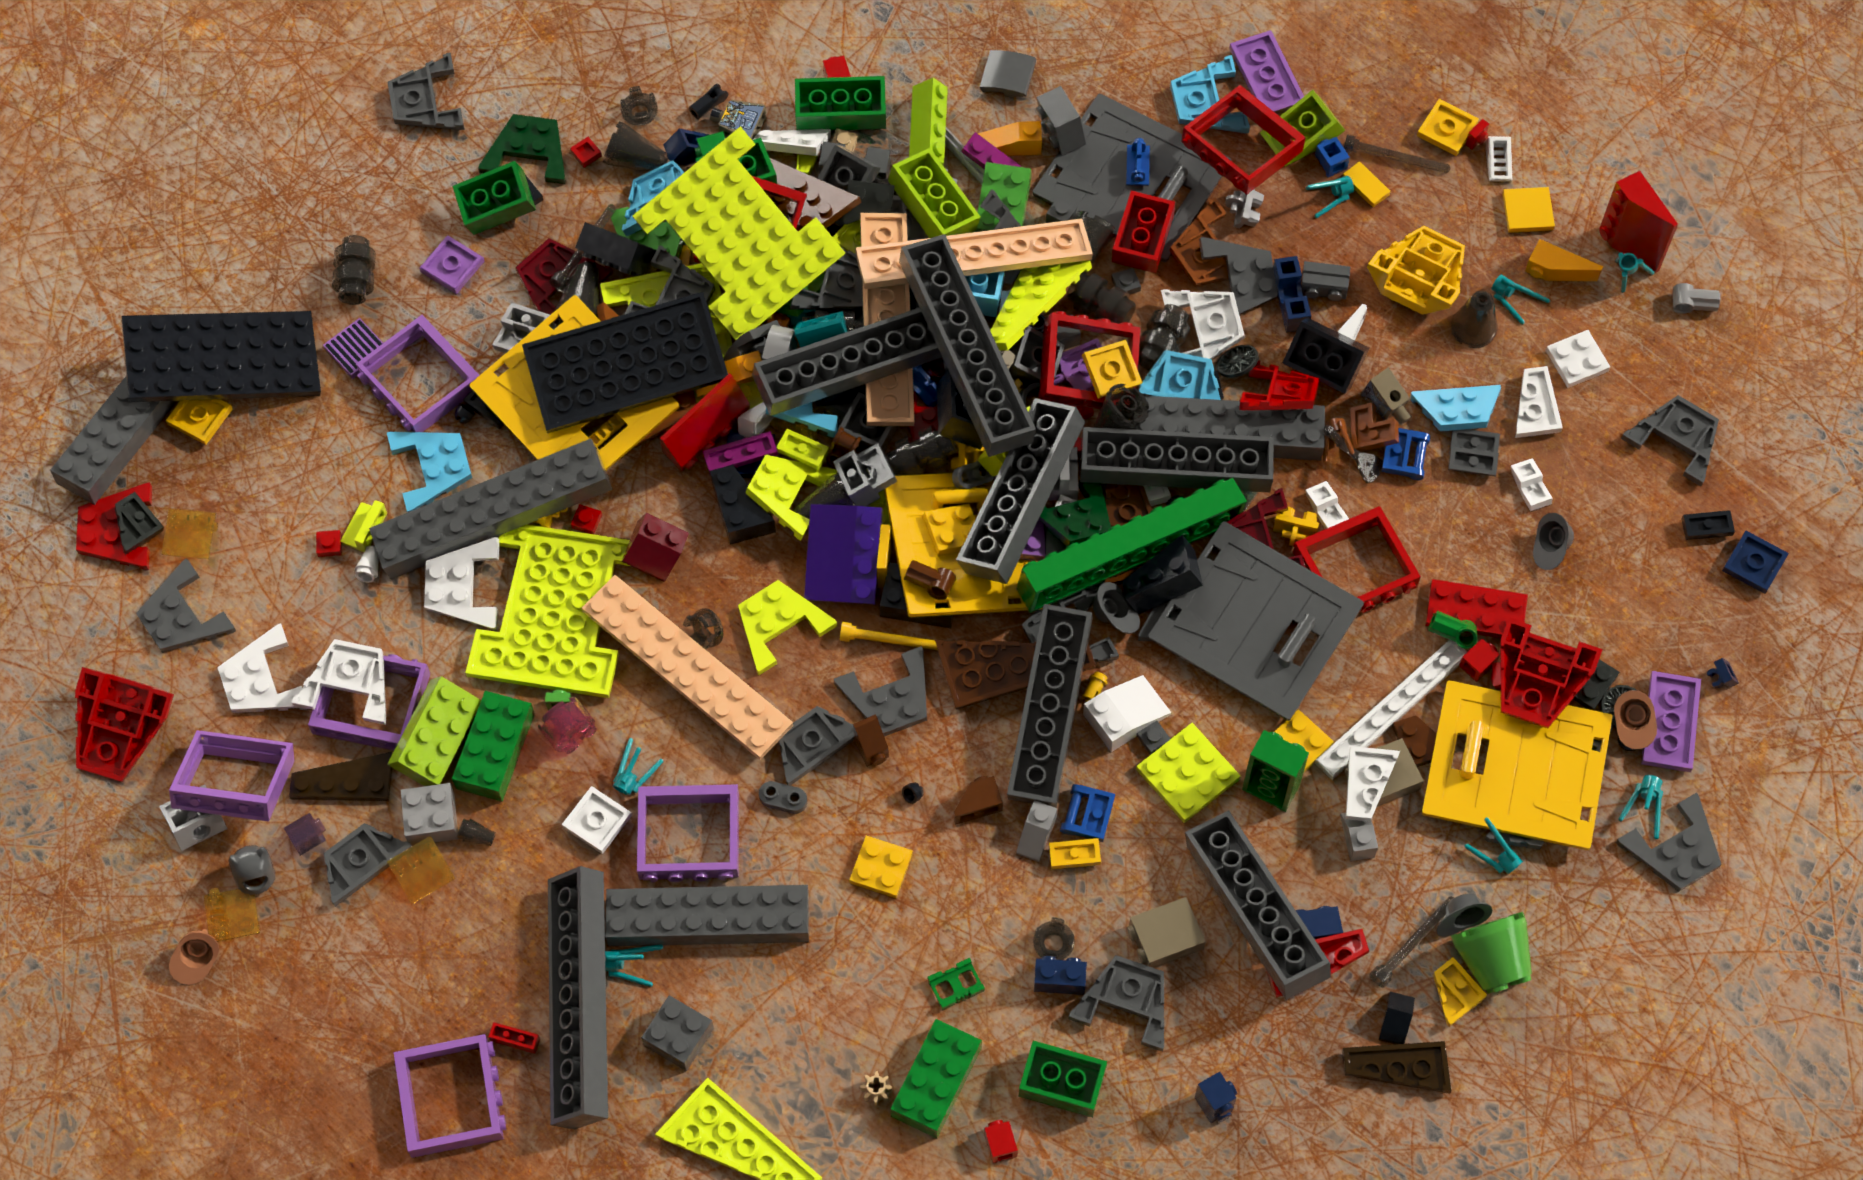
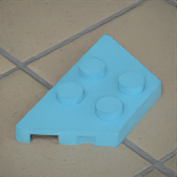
M1165 350L1142 381V384L1136 389V393L1150 396L1221 400L1218 391V381L1214 376L1212 359Z
M1501 385L1411 392L1410 399L1413 403L1417 402L1423 408L1422 413L1433 421L1434 426L1439 431L1487 428L1496 400L1500 395Z

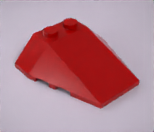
M1508 618L1500 640L1501 713L1548 729L1595 673L1603 649L1580 641L1577 648L1532 634L1530 633L1532 625Z
M82 667L75 689V698H77L75 721L77 722L78 736L76 737V768L123 782L167 719L174 694L117 675Z

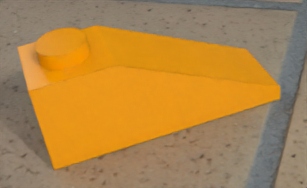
M1041 121L1015 122L978 133V135L1007 156L1041 155Z
M1539 239L1528 260L1525 272L1545 281H1598L1603 266Z
M759 351L725 361L728 374L730 373L734 377L738 385L754 381L752 377L754 363L761 361ZM717 384L695 390L697 398L707 395Z

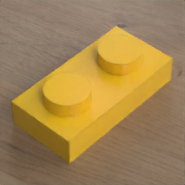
M1098 838L1049 843L1051 870L1101 865Z

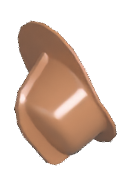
M1630 690L1623 693L1617 698L1614 705L1618 736L1621 742L1631 749L1646 748L1654 741L1657 735L1653 703L1643 692Z
M206 929L187 933L180 940L171 956L169 971L172 977L179 983L187 985L202 981L209 973L218 956V942L208 934Z

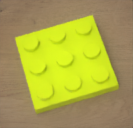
M1193 723L1136 766L1139 774L1183 823L1187 822L1239 781L1241 777Z

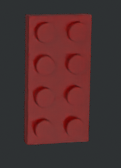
M1432 579L1425 626L1429 627L1434 613L1440 611L1459 620L1472 621L1477 627V635L1501 638L1508 618L1525 623L1528 594Z

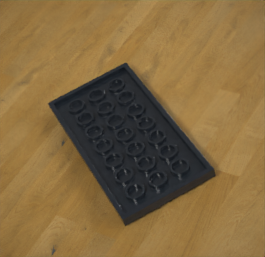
M703 292L522 344L547 433L721 382L728 375Z
M311 311L127 315L121 317L129 402L320 396L321 394Z

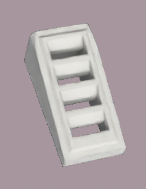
M1488 136L1485 143L1489 181L1511 182V137ZM1494 147H1503V150H1494ZM1494 155H1504V158H1494ZM1494 163H1505V167L1494 166ZM1494 171H1506V175H1494Z
M1362 304L1338 332L1355 340L1365 319L1367 305Z
M762 402L738 417V433L746 438L759 435L776 417L766 414V406Z

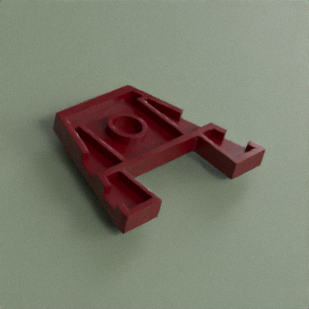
M550 238L516 266V272L535 309L549 315L558 308L548 299L580 271L597 286L613 274V270L606 265L604 267L596 263L595 260L585 258L575 253V250ZM560 316L554 320L555 324L561 320Z
M1283 488L1276 490L1274 494L1257 502L1255 506L1247 511H1243L1227 523L1274 549L1265 516L1288 511ZM1302 554L1289 557V559L1305 567Z

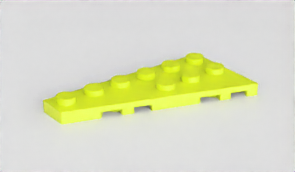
M1086 260L1022 269L990 330L999 351H1008L1024 335L1023 330L1028 325H1034L1041 313H1047L1066 294V288L1070 284H1076L1080 280L1079 275L1083 271L1088 272L1092 268L1091 261Z
M709 1078L696 1089L655 1134L661 1140L757 1180H822L819 1174Z

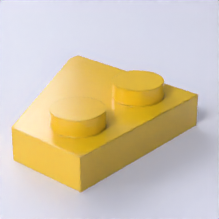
M1454 957L1433 973L1445 1020L1449 1027L1487 997V994Z

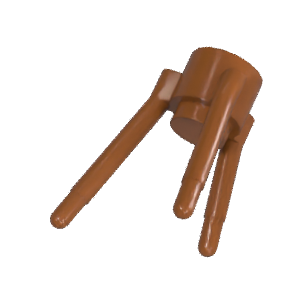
M1342 418L1331 419L1328 421L1327 430L1324 433L1323 463H1327L1329 439H1332L1335 443L1345 441L1355 467L1359 469L1360 464L1349 439L1345 420Z

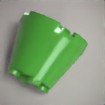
M1524 912L1515 913L1508 917L1467 929L1459 934L1451 935L1454 947L1487 994L1507 989V983L1512 986L1532 980L1530 976L1532 969L1527 921Z

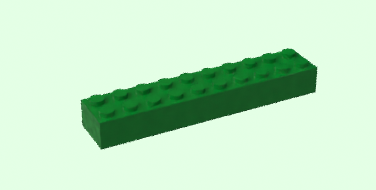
M1233 478L1226 481L1224 479L1219 480L1208 489H1198L1187 498H1177L1166 507L1159 506L1154 508L1150 514L1143 517L1141 515L1135 516L1129 523L1122 526L1120 524L1114 525L1108 532L1101 535L1099 533L1093 534L1087 541L1080 544L1077 542L1073 543L1064 551L1059 553L1052 552L1045 556L1043 560L1038 562L1031 561L1025 564L1016 589L1031 613L1043 608L1044 604H1052L1146 563L1182 534L1189 543H1192L1215 533L1223 521L1228 522L1243 512L1247 500Z

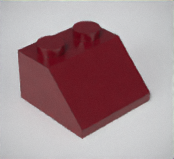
M645 513L637 521L621 562L665 582L682 553L689 533L649 513Z

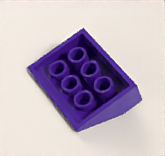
M811 504L804 593L806 600L876 605L878 584L877 559L883 511L881 507Z

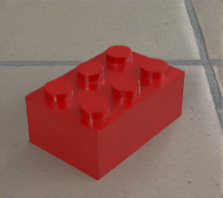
M1131 190L1112 249V262L1156 273L1174 217L1175 201Z

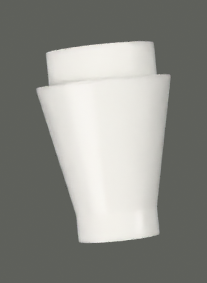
M375 546L366 547L364 554L354 569L356 578L362 582H373L378 576L379 556Z

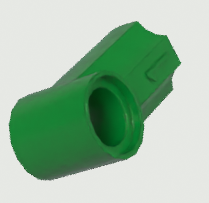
M1436 611L1428 627V631L1452 640L1464 649H1470L1477 643V627L1470 620H1459ZM1465 631L1472 633L1470 637H1462L1460 634Z

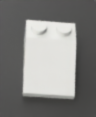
M1142 675L1110 688L1084 703L1083 715L1110 752H1113L1135 738L1137 733L1155 721L1160 722L1171 715V711Z

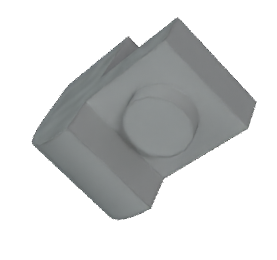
M772 325L766 339L762 359L766 360L792 351V349L795 350L798 342L795 340L794 329Z

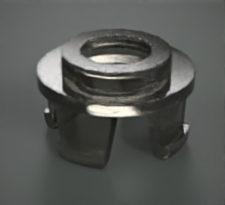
M640 86L629 88V96L620 100L622 117L631 125L642 126L649 124L657 116L658 106L654 93H643ZM636 106H645L648 113L647 111L637 112L634 116L632 115V110Z
M702 608L696 611L694 615H688L685 618L683 626L693 625L694 633L690 637L700 646L704 645V649L715 647L721 643L723 639V626L719 617L712 610ZM712 626H713V627H714V634H712L711 632H709V630L707 629V627H712Z
M1052 917L1051 921L1039 927L1037 926L1033 937V946L1040 957L1053 956L1056 960H1064L1072 953L1075 944L1074 934L1065 925V920ZM1057 935L1062 939L1063 946L1059 951L1049 950L1045 947L1044 941L1048 936Z

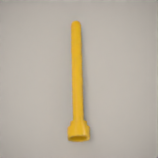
M842 622L840 641L850 642V640L858 638L912 647L922 646L925 649L938 650L935 640L856 629L857 626H852V623Z

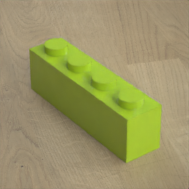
M933 77L914 85L912 89L909 157L931 148L943 165L948 87Z

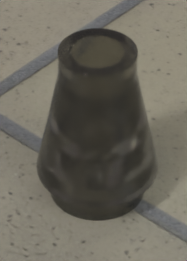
M471 818L470 820L463 819L457 838L463 839L462 842L492 846L496 832L491 831Z

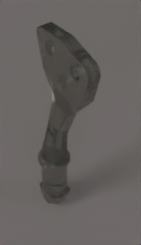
M1331 425L1324 426L1323 432L1325 436H1328L1336 444V447L1349 454L1356 461L1359 473L1367 484L1372 483L1381 473L1383 460L1373 454L1361 453L1354 449L1355 453L1351 455L1344 438L1334 430V427Z

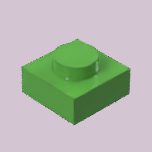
M554 690L552 693L546 692L545 703L548 711H572L573 701L570 693L564 690Z

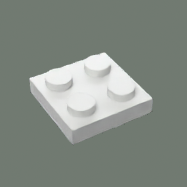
M1589 330L1551 344L1546 348L1548 356L1567 388L1610 370V365Z
M591 786L562 823V827L603 854L631 818L632 813Z

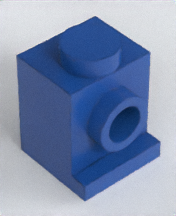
M1337 137L1330 140L1325 139L1316 146L1315 156L1326 171L1328 178L1348 169L1350 156Z

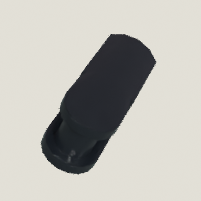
M715 84L705 95L689 106V110L698 120L715 106L724 102L729 93L723 91L719 84Z

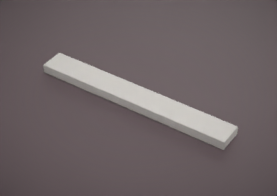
M1452 640L1446 642L1315 760V764L1333 780L1346 768L1349 760L1350 746L1365 748L1371 746L1392 727L1393 722H1397L1453 672L1459 666L1462 657L1467 651L1459 647Z

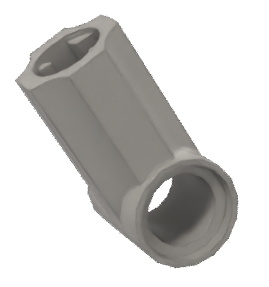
M1680 283L1673 287L1674 312L1684 314L1693 310L1718 311L1720 304L1719 290L1694 289L1691 284Z

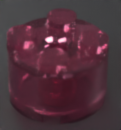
M576 697L569 698L571 702L567 704L561 701L553 706L542 717L543 725H538V729L557 752L565 751L567 754L574 752L578 748L579 742L584 738L591 737L597 731L594 718Z

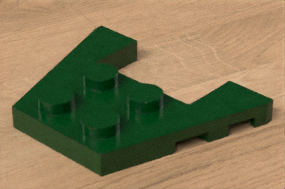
M513 114L478 166L479 173L488 172L502 166L504 156L548 161L544 176L545 182L566 184L557 120Z
M1079 480L1078 488L1086 499L1052 508L1045 506L1038 520L1043 522L1047 526L1046 530L1067 547L1076 542L1080 544L1087 541L1093 534L1099 533L1101 535L1108 532L1111 524L1101 483H1083Z

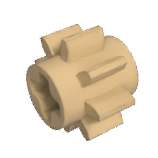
M878 1071L872 1077L865 1075L867 1084L860 1085L861 1091H867L864 1100H873L875 1106L882 1099L887 1102L886 1092H892V1086L886 1085L889 1077H880ZM875 1084H878L880 1087L878 1092H873Z

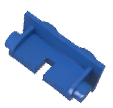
M1136 138L1132 145H1127L1126 185L1149 186L1150 146H1146L1142 138Z
M922 365L913 367V391L928 407H935L937 404V384L923 370Z

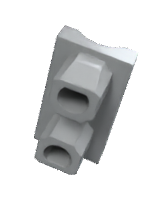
M1254 189L1247 195L1242 191H1234L1233 195L1226 197L1225 204L1230 207L1231 213H1236L1233 227L1240 229L1244 224L1254 227L1259 222L1260 213L1251 210V206L1259 208L1264 199L1263 194Z

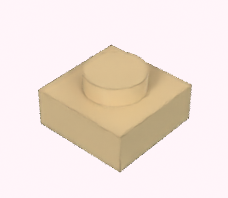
M836 129L831 143L846 144V149L854 152L858 141V134Z

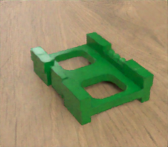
M970 958L956 963V968L953 967L946 970L943 974L939 971L927 977L928 983L942 1010L955 1005L956 1001L960 1002V999L963 1001L964 998L968 999L969 995L973 997L985 990ZM971 971L977 983L971 987L964 988L958 977L960 974ZM947 981L950 983L954 993L942 999L936 990V986Z

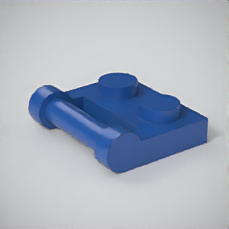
M1398 428L1399 443L1385 446L1381 472L1407 476L1413 480H1423L1425 474L1423 470L1426 446L1430 443V435L1424 432ZM1411 441L1417 443L1414 467L1407 466Z
M1073 784L1070 791L1072 794L1065 822L1061 824L1060 832L1088 839L1098 838L1100 842H1103L1115 794ZM1088 797L1082 825H1075L1081 798Z

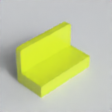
M786 429L776 447L778 453L817 470L820 469L823 462H826L829 452L828 446L789 429Z
M377 500L374 501L372 506L363 502L360 503L341 539L342 544L365 552L366 547L371 546L373 542L369 528L383 523L387 515L384 503Z

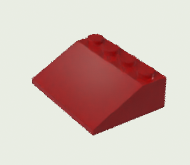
M1638 171L1616 182L1599 232L1601 237L1605 241L1607 240L1612 248L1623 254L1632 253L1637 259H1643V262L1656 273L1662 266L1678 223L1641 171Z
M730 373L660 437L662 452L681 472L686 468L690 470L699 461L697 457L704 450L714 448L716 445L714 442L720 436L722 438L727 436L733 429L731 426L738 420V417L750 409L749 401Z

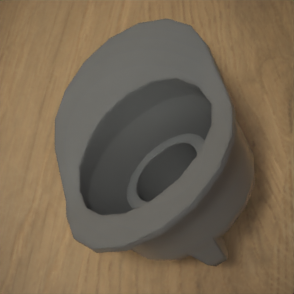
M1548 513L1541 518L1538 524L1533 557L1538 567L1544 570H1552L1558 567L1564 559L1566 550L1569 549L1574 540L1573 529L1562 515Z
M1111 582L1101 584L1097 591V597L1093 600V611L1096 617L1103 623L1113 625L1123 633H1135L1140 625L1139 616L1126 600L1121 588Z
M1474 893L1457 896L1447 904L1445 909L1446 917L1437 926V934L1441 937H1448L1467 928L1479 925L1491 916L1492 907L1487 903H1482Z

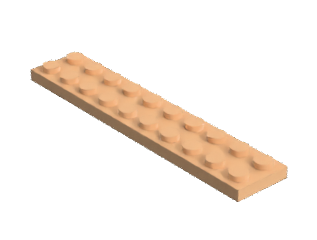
M860 213L861 247L908 241L907 214ZM862 282L863 327L910 311L909 284L864 289ZM912 368L865 384L866 426H914Z
M1082 219L946 236L964 276L1092 260L1093 255ZM926 239L856 247L855 254L864 289L909 284L899 263L901 247Z
M616 575L582 607V611L759 760L793 727V722Z

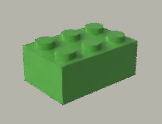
M986 162L979 206L992 189L1017 222L1024 226L1032 177L1031 168ZM978 206V214L981 218L975 232L993 230L999 220Z

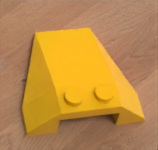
M1422 226L1406 235L1404 240L1392 243L1388 249L1377 251L1368 263L1367 268L1382 295L1422 315L1449 309L1459 296L1465 245L1426 226Z

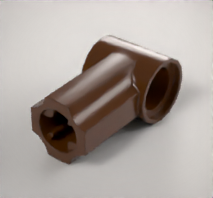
M912 560L904 580L927 589L928 594L937 600H945L956 581V576L949 569L938 568L936 570Z

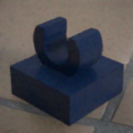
M1724 658L1715 661L1716 668L1707 671V675L1710 677L1716 674L1719 675L1718 681L1712 683V686L1715 688H1720L1724 684L1731 688L1739 684L1730 663Z

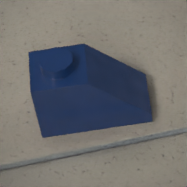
M679 128L663 144L668 159L670 161L673 160L676 164L685 166L696 163L694 148H698L697 138L708 136L709 134Z

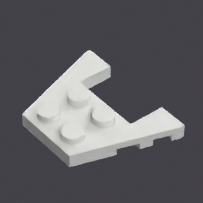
M1161 290L1166 312L1188 306L1191 308L1200 348L1183 352L1184 354L1213 359L1245 338L1234 292Z
M498 537L426 561L424 608L426 610L468 621V623L481 625L491 630H497L498 609L496 607H473L474 561H499Z
M281 623L218 667L233 713L263 712L266 709H278L279 711H285L288 708L307 709L292 704V699L295 695L299 694L302 686L277 694L265 654L289 646Z
M334 639L318 662L313 674L306 679L299 694L295 695L292 699V704L315 710L322 686L367 695L368 700L362 718L364 721L385 725L386 703L382 649Z

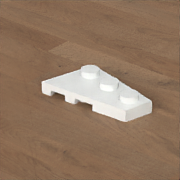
M831 129L759 131L754 139L761 137L768 151L817 156L822 149L823 142H828L831 138Z
M1548 367L1524 369L1515 438L1561 432L1563 427Z
M1350 746L1345 819L1371 821L1400 751Z

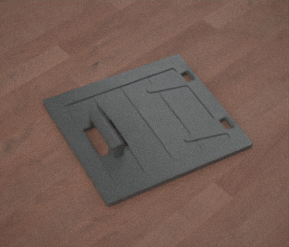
M1099 93L1081 118L1086 145L1063 156L1058 152L1033 189V196L1051 205L1058 196L1078 206V219H1082L1084 222L1116 237L1131 190L1154 196L1167 177L1170 180L1158 196L1159 198L1172 201L1182 185L1191 189L1171 223L1160 259L1163 262H1167L1172 255L1169 251L1170 247L1195 220L1223 176L1219 175L1208 163L1203 162L1191 149L1185 147L1181 142V133ZM1090 116L1096 119L1092 127L1085 125ZM1136 138H1142L1146 146H1150L1149 186L1126 185L1127 145H1132ZM1055 168L1061 170L1057 179L1051 176Z
M1223 521L1197 560L1203 586L1172 599L1150 631L1148 638L1283 719L1290 721L1362 609L1364 602ZM1213 547L1220 551L1214 561L1207 558ZM1174 607L1181 611L1175 621L1167 618ZM1291 622H1296L1298 625L1280 653L1277 654L1273 650ZM1313 632L1319 638L1301 666L1294 664L1293 659L1309 633Z

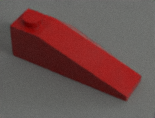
M1363 929L1315 939L1330 962L1331 974L1369 953ZM1266 970L1271 989L1276 998L1283 996Z

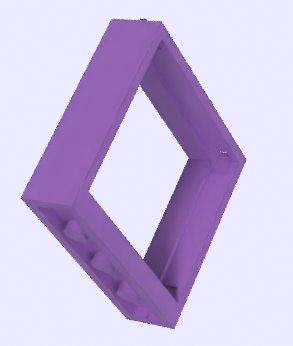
M423 315L412 321L356 363L359 371L357 376L364 385L369 384L372 387L371 391L379 401L383 399L386 402L385 406L393 416L396 414L401 419L400 423L408 432L410 430L412 432L425 431L458 406L459 403H462L463 399L472 391L470 383L480 376ZM423 336L465 382L414 420L372 373Z
M393 654L383 655L384 671L418 678L401 734L325 719L334 689L324 686L321 688L315 710L312 711L308 723L312 734L394 751L427 687L431 674L427 664L420 663L417 659H412L411 661L403 660L401 657Z
M197 730L169 789L171 808L269 822L294 763L293 743ZM204 754L278 764L265 796L190 786Z
M738 784L638 787L637 874L639 880L656 882L658 879H668L672 882H679L685 878H693L695 881L718 878L719 880L726 881V878L739 877ZM730 803V862L646 864L647 804Z
M485 1034L394 1052L407 1150L412 1158L504 1139L503 1130H506L505 1116L500 1115L499 1106L503 1105L501 1091H496L495 1081H499L497 1066H492L491 1057L495 1056L493 1041L489 1042ZM480 1048L492 1127L420 1141L409 1062Z

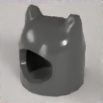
M256 845L244 846L229 857L230 869L235 884L240 891L254 895L267 891L272 886L275 880V870L265 847H258ZM266 876L264 882L257 887H250L244 883V881Z

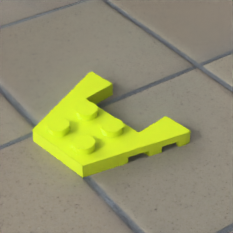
M765 455L745 493L767 513L769 511L772 512L779 519V523L784 528L788 526L794 532V536L801 541L809 526L810 519L790 510L793 501L805 480L828 491L837 470L822 466L817 470L798 461Z
M779 580L738 605L758 675L777 665V660L765 643L800 621L806 619L819 637L837 627V621Z

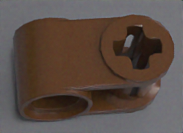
M840 427L826 457L828 465L836 469L833 461L852 450L856 451L862 438H856L845 432L843 427Z

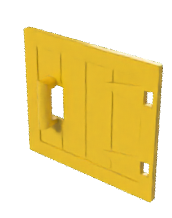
M573 295L471 382L470 387L537 460L588 439H592L598 449L602 443L624 424H627L628 426L600 450L598 449L604 468L607 471L680 406L673 397H669L615 413L589 437L581 430L588 422L547 433L522 344L601 322L576 295ZM560 316L563 322L553 330L549 325ZM505 363L508 369L498 377L494 372Z
M953 473L895 476L897 482L885 488L884 493L908 616L924 617L1028 610L1016 588L1023 566L1032 560L1019 559L1007 584L968 575L956 561L959 552L937 555L923 519L924 511L941 509L944 504L976 503L979 513L994 483V479L991 482L971 489H958L952 481ZM912 560L936 570L938 568H946L955 574L956 581L945 600H937L928 594L927 589L904 580ZM1008 599H1021V604H1008ZM935 603H948L949 608L935 609Z
M1450 680L1447 681L1422 815L1489 829L1484 821L1488 817L1498 832L1589 850L1592 843L1612 715L1567 705L1547 729L1501 713V691ZM1458 734L1467 736L1460 770L1451 768ZM1482 739L1489 741L1483 775L1475 773ZM1593 739L1602 740L1600 752L1592 750ZM1582 809H1590L1588 822L1580 820Z

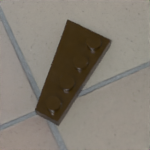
M388 752L294 772L291 774L289 797L292 800L389 801L392 767L387 764L393 753Z
M1445 1041L1347 1047L1342 1049L1345 1076L1449 1094L1452 1091Z

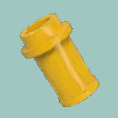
M1094 672V674L1090 675V682L1082 695V699L1088 702L1099 695L1103 687L1108 684L1106 675L1100 672Z

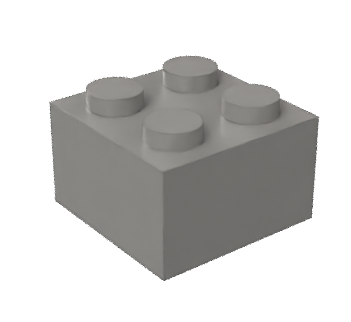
M450 783L401 790L404 835L407 842L414 846L459 839L455 794Z

